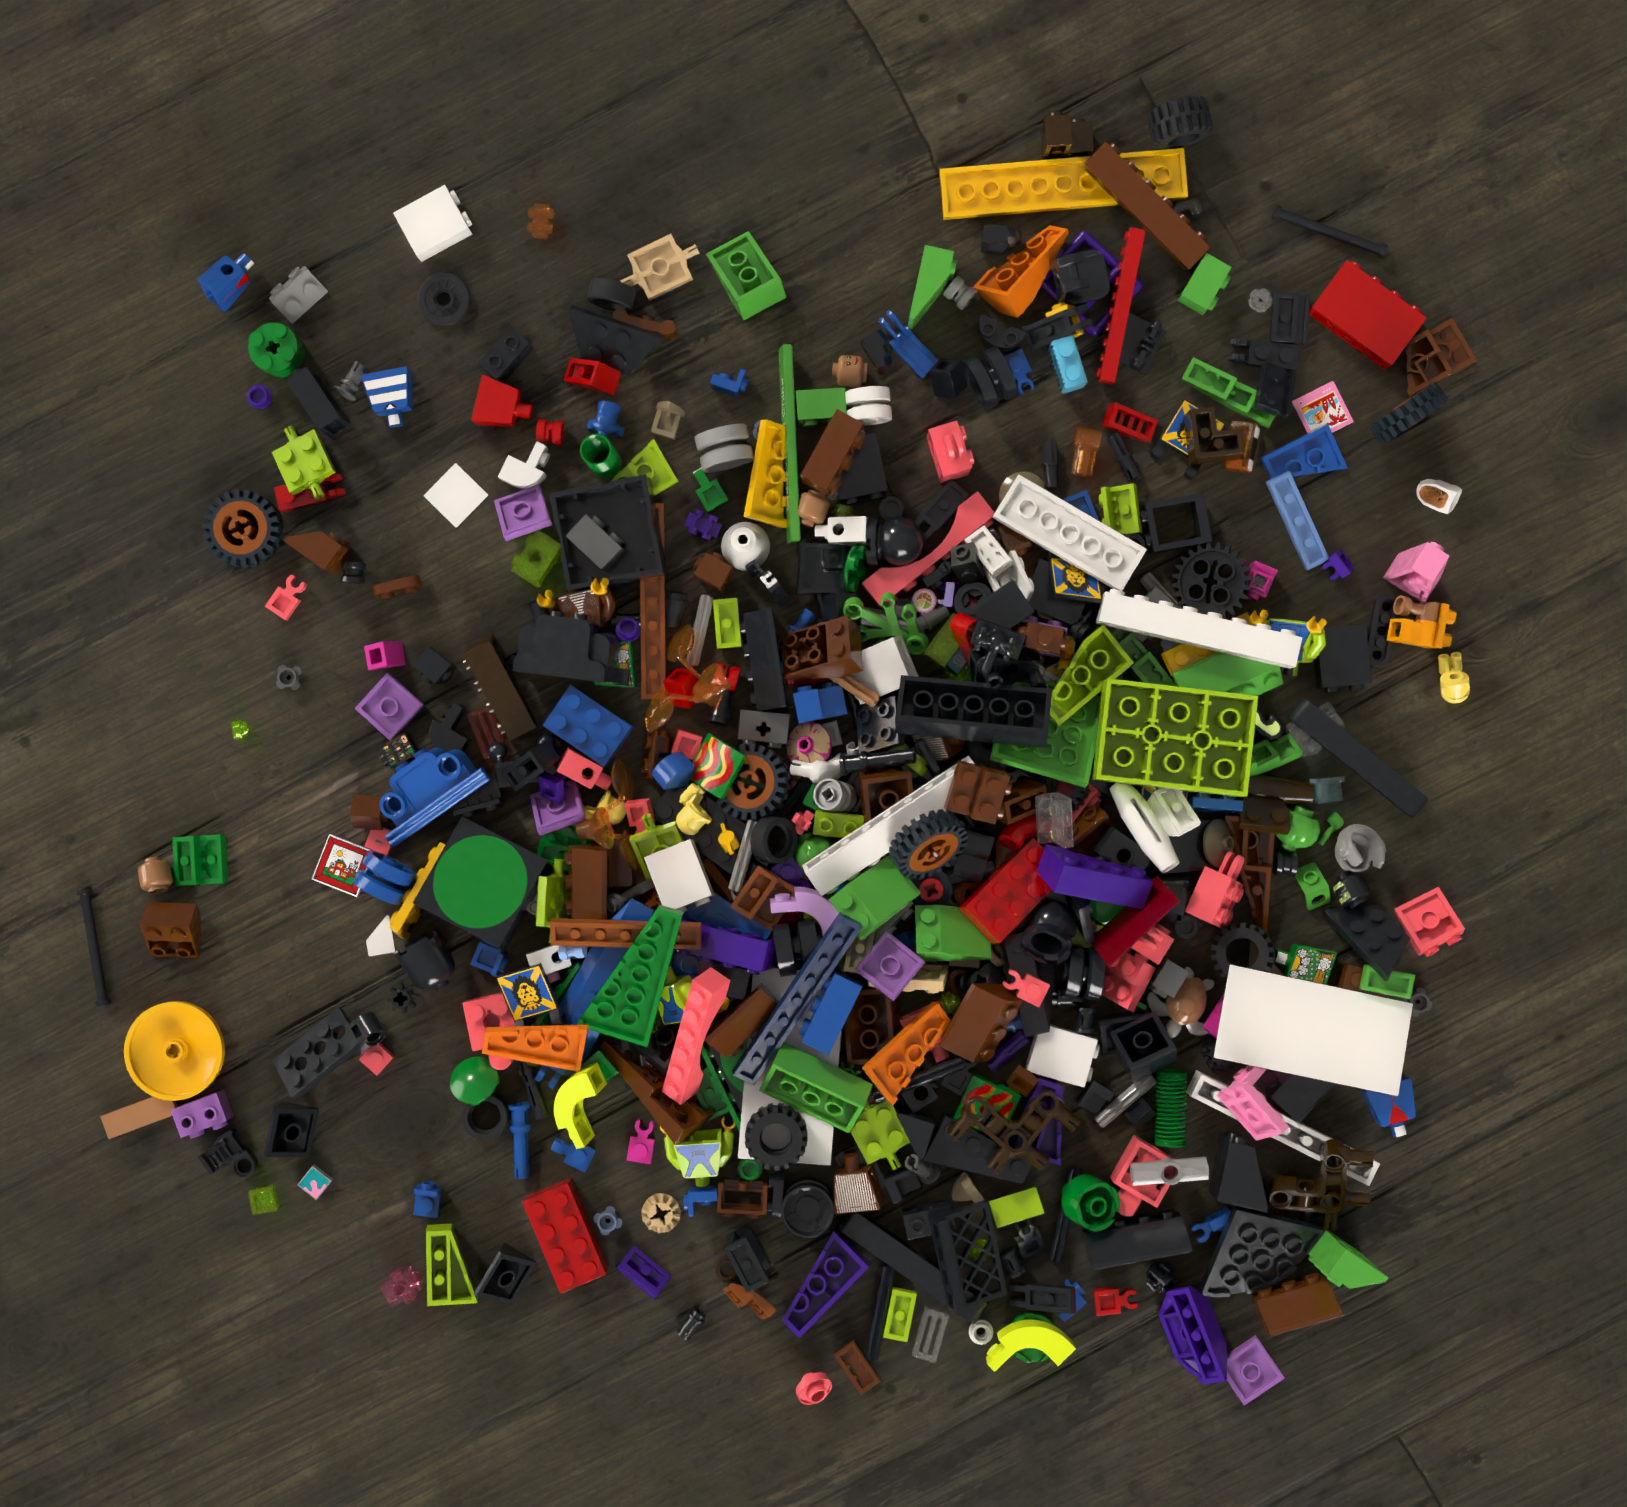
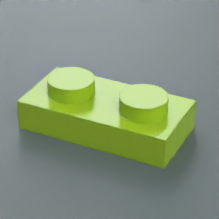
M738 598L713 600L717 649L742 647Z
M892 1287L883 1338L908 1342L917 1296L916 1291Z

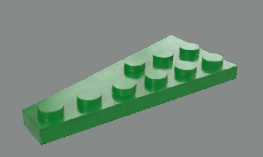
M663 905L658 906L576 1025H588L589 1030L645 1047L648 1046L683 918V911Z

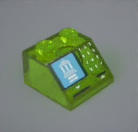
M953 613L926 648L923 655L957 680L964 681L970 671L969 665L950 629L951 620L956 615Z

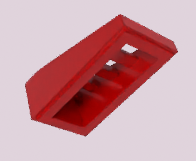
M1115 402L1109 404L1101 427L1149 444L1152 441L1158 420ZM1125 416H1128L1126 425L1122 426ZM1137 419L1135 430H1132L1134 420ZM1145 422L1147 426L1144 434H1141L1140 432Z

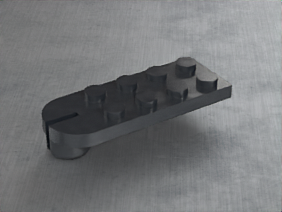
M690 783L688 786L666 790L653 809L655 820L662 825L676 821L678 813L685 806L679 802L680 795L691 785ZM703 794L700 805L711 817L712 821L709 824L705 823L695 835H687L681 830L680 832L684 841L694 840L699 852L732 875L739 848L734 850L732 855L724 851L718 841V837L722 833L720 824L724 823L727 830L734 833L740 845L746 824L740 819L732 817L731 814L726 813L722 806H719L718 803ZM767 841L768 849H769L770 853L772 854L771 846H770L769 842ZM757 859L766 867H770V863L762 862L759 859ZM751 861L749 862L744 880H748L757 868V865Z

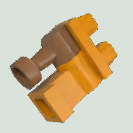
M1400 595L1394 602V613L1401 616H1407L1411 613L1416 615L1415 622L1409 619H1390L1387 641L1423 648L1450 647L1452 636L1445 633L1446 624L1450 625L1455 622L1457 613L1449 609V604L1437 602L1413 603L1410 597ZM1401 625L1400 634L1397 637L1396 628Z

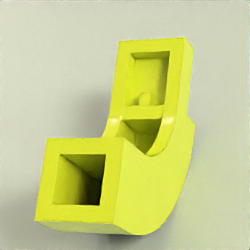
M597 1062L582 1067L580 1072L576 1071L560 1087L554 1101V1117L558 1130L567 1128L569 1137L576 1149L585 1147L595 1136L584 1112L583 1100L584 1098L596 1096L607 1085Z
M1021 1320L1011 1323L997 1332L998 1340L1001 1343L999 1345L997 1343L988 1350L986 1360L988 1366L995 1372L1015 1352L1024 1348H1035L1046 1353L1059 1366L1076 1348L1073 1341L1056 1326L1040 1320Z

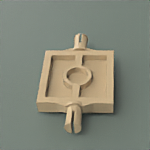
M669 234L628 254L627 256L633 268V275L620 281L629 286L638 283L644 289L650 301L693 280L687 268V259L700 253L695 244L682 251L676 245L672 234Z

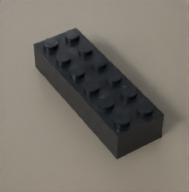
M901 675L895 716V733L1046 748L1052 689L1003 684L997 689H990L987 683Z

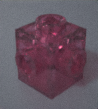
M411 1266L404 1270L402 1267H399L390 1272V1277L385 1279L380 1285L385 1298L392 1308L401 1302L406 1305L417 1299L418 1296L416 1294L422 1289V1280L419 1273L413 1271Z

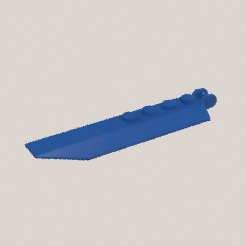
M632 898L611 920L648 921L653 915L654 910ZM590 948L559 1005L567 1017V1021L563 1025L577 1024L629 948ZM588 1029L582 1064L600 1034L599 1032ZM542 1065L535 1080L540 1082L546 1074V1069L549 1067L556 1071L548 1086L553 1089L561 1074L572 1076L576 1071Z

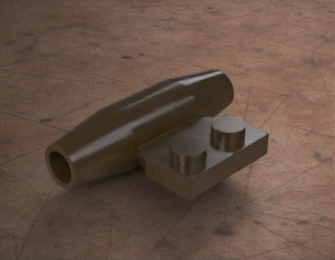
M1268 774L1250 776L1248 796L1236 797L1237 800L1243 801V811L1238 812L1239 829L1288 835L1291 826L1290 809L1287 806L1311 805L1315 793L1314 785L1284 776Z

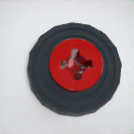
M936 870L933 871V876L927 877L925 874L923 879H918L917 877L915 880L910 879L922 893L913 900L916 905H946L951 898L952 882L944 870L939 873Z

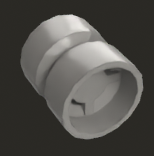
M825 778L815 786L813 798L815 804L823 810L848 813L855 807L857 793L854 787L848 783Z

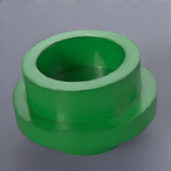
M742 1159L738 1165L740 1176L747 1181L758 1179L763 1169L762 1164H756L754 1159Z

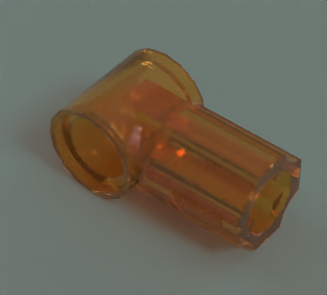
M1077 426L1073 442L1075 450L1070 474L1078 477H1092L1096 452H1098L1101 442V430Z

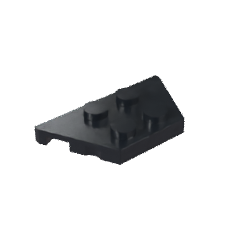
M573 305L569 310L581 359L599 361L627 376L662 338L661 334Z
M1378 905L1360 906L1352 910L1350 907L1325 909L1323 917L1385 982L1388 981L1393 969L1399 963L1401 955L1407 949L1411 938Z

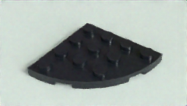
M1233 1205L1198 1290L1204 1296L1230 1297V1294L1241 1292L1251 1294L1268 1288L1298 1269L1296 1265L1306 1255H1309V1252L1325 1233V1229L1321 1225Z

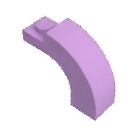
M794 887L795 897L782 893L776 894L775 898H770L771 913L800 911L812 915L821 926L822 937L839 914L829 901L830 898L826 895L821 896L818 891L806 887Z

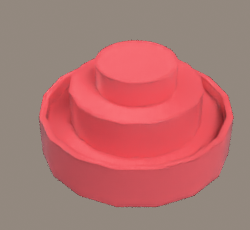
M807 1373L797 1385L796 1395L802 1404L819 1403L830 1393L832 1382L825 1373Z

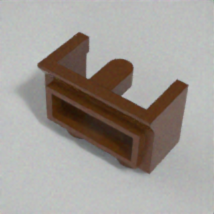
M720 1178L717 1213H722V1216L725 1217L747 1214L748 1218L755 1219L766 1215L769 1181ZM725 1191L762 1192L761 1203L725 1202Z

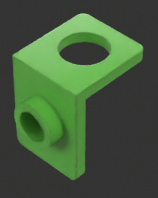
M1313 862L1297 868L1295 879L1305 895L1306 908L1312 910L1331 901L1329 885L1316 863ZM1324 895L1319 901L1312 902L1315 897Z

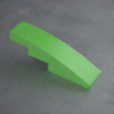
M1193 357L1182 377V381L1238 414L1268 429L1270 428L1276 416L1254 408L1255 389L1238 382V378Z
M1117 629L1111 633L1134 662L1128 670L1139 682L1176 686L1151 652L1145 649L1132 632Z
M1290 734L1271 743L1267 739L1253 746L1250 776L1262 774L1302 757L1301 748Z

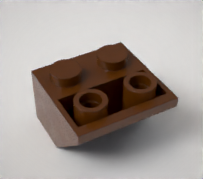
M148 902L140 922V927L150 956L199 958L201 917L197 904Z

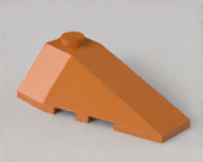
M1049 225L1026 242V248L1017 254L1011 253L1007 256L1008 261L998 269L994 266L988 270L973 288L977 290L979 296L999 313L1018 318L1033 302L1050 270V263L1055 260L1069 233L1068 229Z

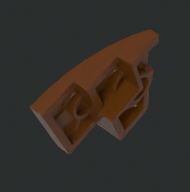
M1453 318L1430 331L1429 329L1413 337L1407 344V390L1409 397L1421 392L1434 382L1438 383L1477 361Z

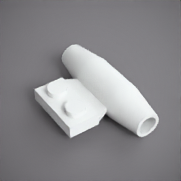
M1115 783L1112 785L1110 792L1119 814L1141 850L1162 873L1176 867L1180 862L1169 836L1179 837L1201 824V821L1181 790L1160 788L1154 791L1148 801H1146L1131 784Z

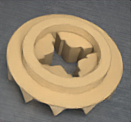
M658 1193L649 1197L641 1211L642 1220L649 1230H653L658 1234L669 1232L676 1227L681 1216L678 1202L672 1196L664 1193ZM657 1205L662 1211L670 1210L665 1214V1223L660 1217H653L657 1213Z

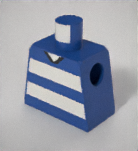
M405 366L361 375L374 413L378 416L387 415L388 426L391 428L403 426L401 413L413 409L412 371Z

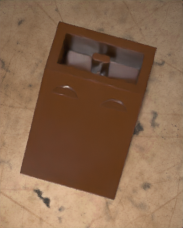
M848 615L781 635L784 679L837 678L863 671L860 628Z

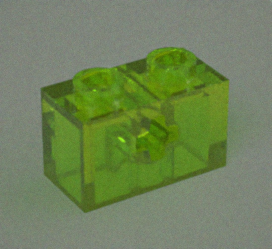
M537 530L535 533L531 532L524 543L526 545L522 553H517L512 560L511 565L513 567L511 571L535 587L540 588L561 555V544L540 530ZM533 553L539 554L541 558L539 562L531 558Z

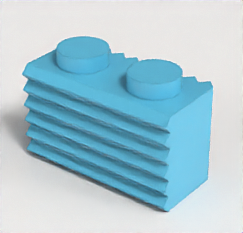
M1071 335L1052 341L1047 351L1050 352L1049 356L1052 357L1050 360L1053 361L1052 365L1055 366L1053 369L1056 370L1055 374L1058 375L1056 379L1059 380L1058 384H1060L1059 388L1062 389L1061 393L1065 394L1084 388L1088 381L1074 336Z

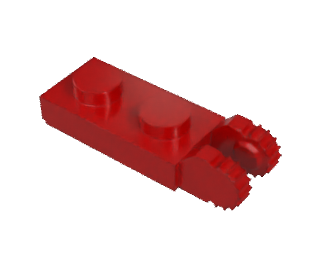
M332 474L320 483V487L325 494L324 498L320 496V500H315L311 489L303 490L293 496L286 485L274 487L279 511L286 512L328 502L329 499L346 495L343 488L327 491L325 486L326 484L341 481V474Z

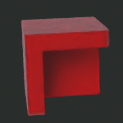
M676 668L663 681L670 705L691 708L703 695L695 670Z

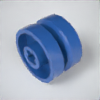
M368 850L363 860V864L368 870H358L353 879V884L380 900L401 906L406 893L402 886H412L417 873L392 857Z

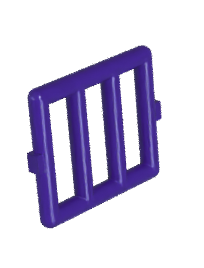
M1085 230L1081 231L1063 251L1060 250L1055 259L1074 254L1085 243L1092 250H1097L1103 256L1105 262L1112 268L1108 274L1110 286L1116 277H1119L1120 271H1117L1120 261ZM1050 269L1040 288L1059 304L1056 288L1048 282L1053 277ZM1137 277L1132 298L1143 286V283ZM1097 300L1081 303L1080 305L1087 304L1089 309ZM1109 309L1095 324L1085 329L1089 334L1097 336L1106 327L1107 322H1110V317L1108 316ZM1085 313L1078 315L1080 322L1088 319L1084 315Z

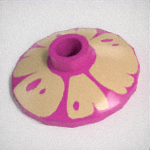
M811 721L794 727L788 735L786 744L787 755L791 762L793 760L813 763L816 760L826 761L830 756L832 748L831 737L827 729L821 724ZM804 741L808 742V747L806 749H803Z

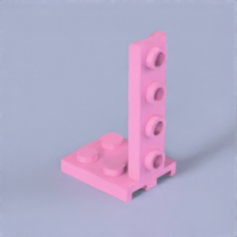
M1247 1065L1233 1076L1235 1080L1232 1084L1222 1089L1216 1096L1255 1140L1283 1134L1289 1126L1283 1120L1282 1115L1270 1106L1265 1096L1253 1086L1266 1071V1068Z

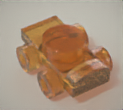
M534 203V208H528V218H533V223L528 222L527 232L533 233V239H548V233H553V224H549V219L554 218V210L549 209V204Z

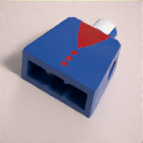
M244 253L235 261L225 255L201 275L197 281L206 297L225 313L250 284L246 272L254 263Z
M1404 1074L1401 1075L1398 1096L1366 1089L1360 1090L1378 1125L1381 1127L1390 1125L1393 1137L1407 1134L1404 1121L1416 1117L1412 1080L1410 1077Z

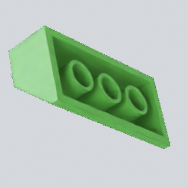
M1220 652L1172 673L1177 687L1254 696L1284 684L1280 666Z
M783 1043L776 1053L759 1091L849 1133L865 1107L873 1084L839 1067L824 1062L816 1056L807 1054L792 1045Z
M1325 1230L1323 1236L1309 1252L1310 1257L1308 1259L1321 1270V1273L1327 1276L1328 1280L1338 1287L1344 1284L1351 1289L1383 1283L1388 1279L1360 1251L1328 1230Z

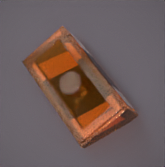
M1232 421L1230 430L1242 429L1245 454L1238 460L1224 461L1223 469L1243 474H1252L1261 427L1256 423Z

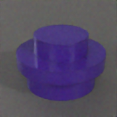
M257 384L249 389L247 400L252 407L264 409L270 405L272 393L266 386Z
M623 618L616 625V635L622 641H634L640 635V625L632 618Z

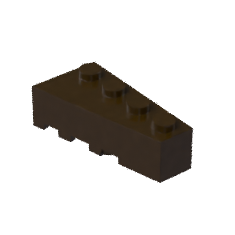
M492 633L468 645L463 653L464 658H462V662L467 671H472L476 677L474 684L480 694L484 692L488 700L485 704L490 714H496L499 720L497 726L503 737L507 735L511 741L535 729L537 722L524 695L517 692L519 687L514 675L511 672L507 673L505 669L507 664L503 653L495 650L493 643L496 642V639Z

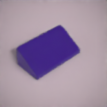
M635 1245L616 1267L617 1270L652 1298L659 1295L672 1277Z

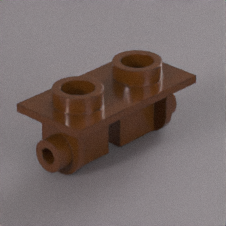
M648 729V733L644 736L643 746L646 752L645 758L641 762L643 778L655 779L652 776V772L657 764L664 759L659 757V753H668L670 740L668 731Z

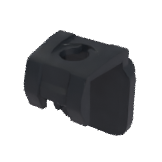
M1087 250L1065 255L1050 263L1058 303L1068 302L1071 305L1102 299L1108 294L1110 283L1105 260L1097 250Z

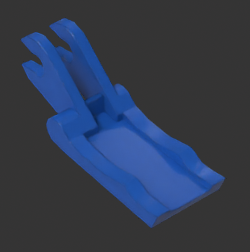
M888 310L886 312L887 317L900 332L896 335L891 326L882 317L878 319V322L891 336L892 339L889 341L891 348L923 379L939 360L916 338L907 326L903 327L898 318Z

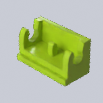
M1036 1187L989 1201L997 1228L1044 1214Z

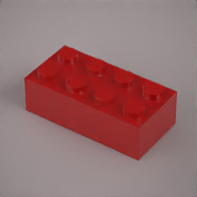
M1034 838L1027 839L1020 850H1014L958 907L963 915L991 944L1001 943L1052 890L1036 871L1044 848Z
M572 1177L526 1196L522 1203L560 1294L606 1275L609 1265Z

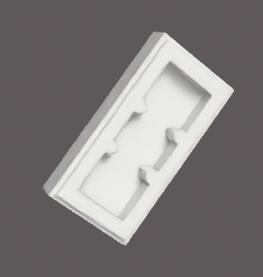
M982 526L964 539L966 544L975 543L976 557L993 578L1014 564L1013 560L985 526Z

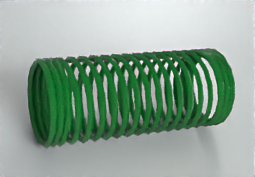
M592 434L587 436L581 443V457L596 476L609 479L619 473L622 468V460L607 437L601 434ZM604 450L610 451L607 459L603 462L593 463L595 456L599 452Z
M1161 1069L1156 1072V1079L1158 1080L1156 1083L1160 1084L1155 1086L1158 1088L1156 1090L1158 1094L1155 1096L1159 1097L1155 1099L1157 1101L1155 1105L1159 1106L1155 1108L1157 1110L1155 1118L1158 1119L1155 1121L1157 1123L1155 1127L1158 1129L1155 1130L1157 1133L1155 1134L1156 1140L1154 1141L1157 1146L1182 1148L1187 1145V1138L1185 1137L1187 1135L1185 1133L1187 1131L1185 1128L1187 1126L1185 1124L1187 1122L1185 1119L1187 1117L1185 1115L1187 1107L1185 1105L1188 1104L1186 1102V1091H1188L1186 1089V1083L1188 1082L1186 1079H1188V1073L1184 1070Z

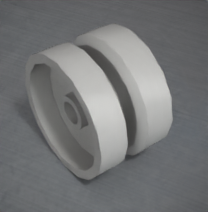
M746 424L725 425L704 431L694 437L697 451L705 453L700 458L702 472L711 473L733 469L754 460L752 446L743 444L749 439Z

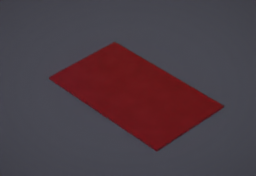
M1158 876L1152 881L1153 884L1143 909L1125 906L1094 935L1095 941L1091 942V945L1109 967L1180 902Z

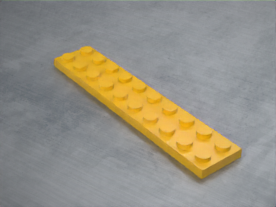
M1184 148L1130 152L1119 155L1125 162L1129 160L1138 168L1137 174L1143 180L1147 178L1156 186L1154 191L1160 197L1164 195L1170 201L1188 198ZM1090 156L944 168L939 171L943 220L1104 207L1119 204L1081 167Z

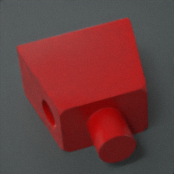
M482 375L471 420L476 425L515 427L517 417L531 418L533 405L521 402L522 393L518 389Z

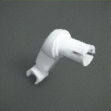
M854 742L846 745V756L859 754L858 747L855 748ZM841 753L827 762L816 760L813 763L793 760L792 764L795 765L790 766L791 775L808 777L813 783H819L825 778L838 780L842 776L839 762Z

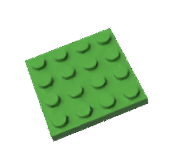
M1045 680L1048 689L1053 691L1057 683ZM1015 682L1013 686L1031 687L1027 683ZM1095 695L1060 726L1050 717L1046 748L994 743L990 760L1086 788L1089 784L1096 747L1101 696Z

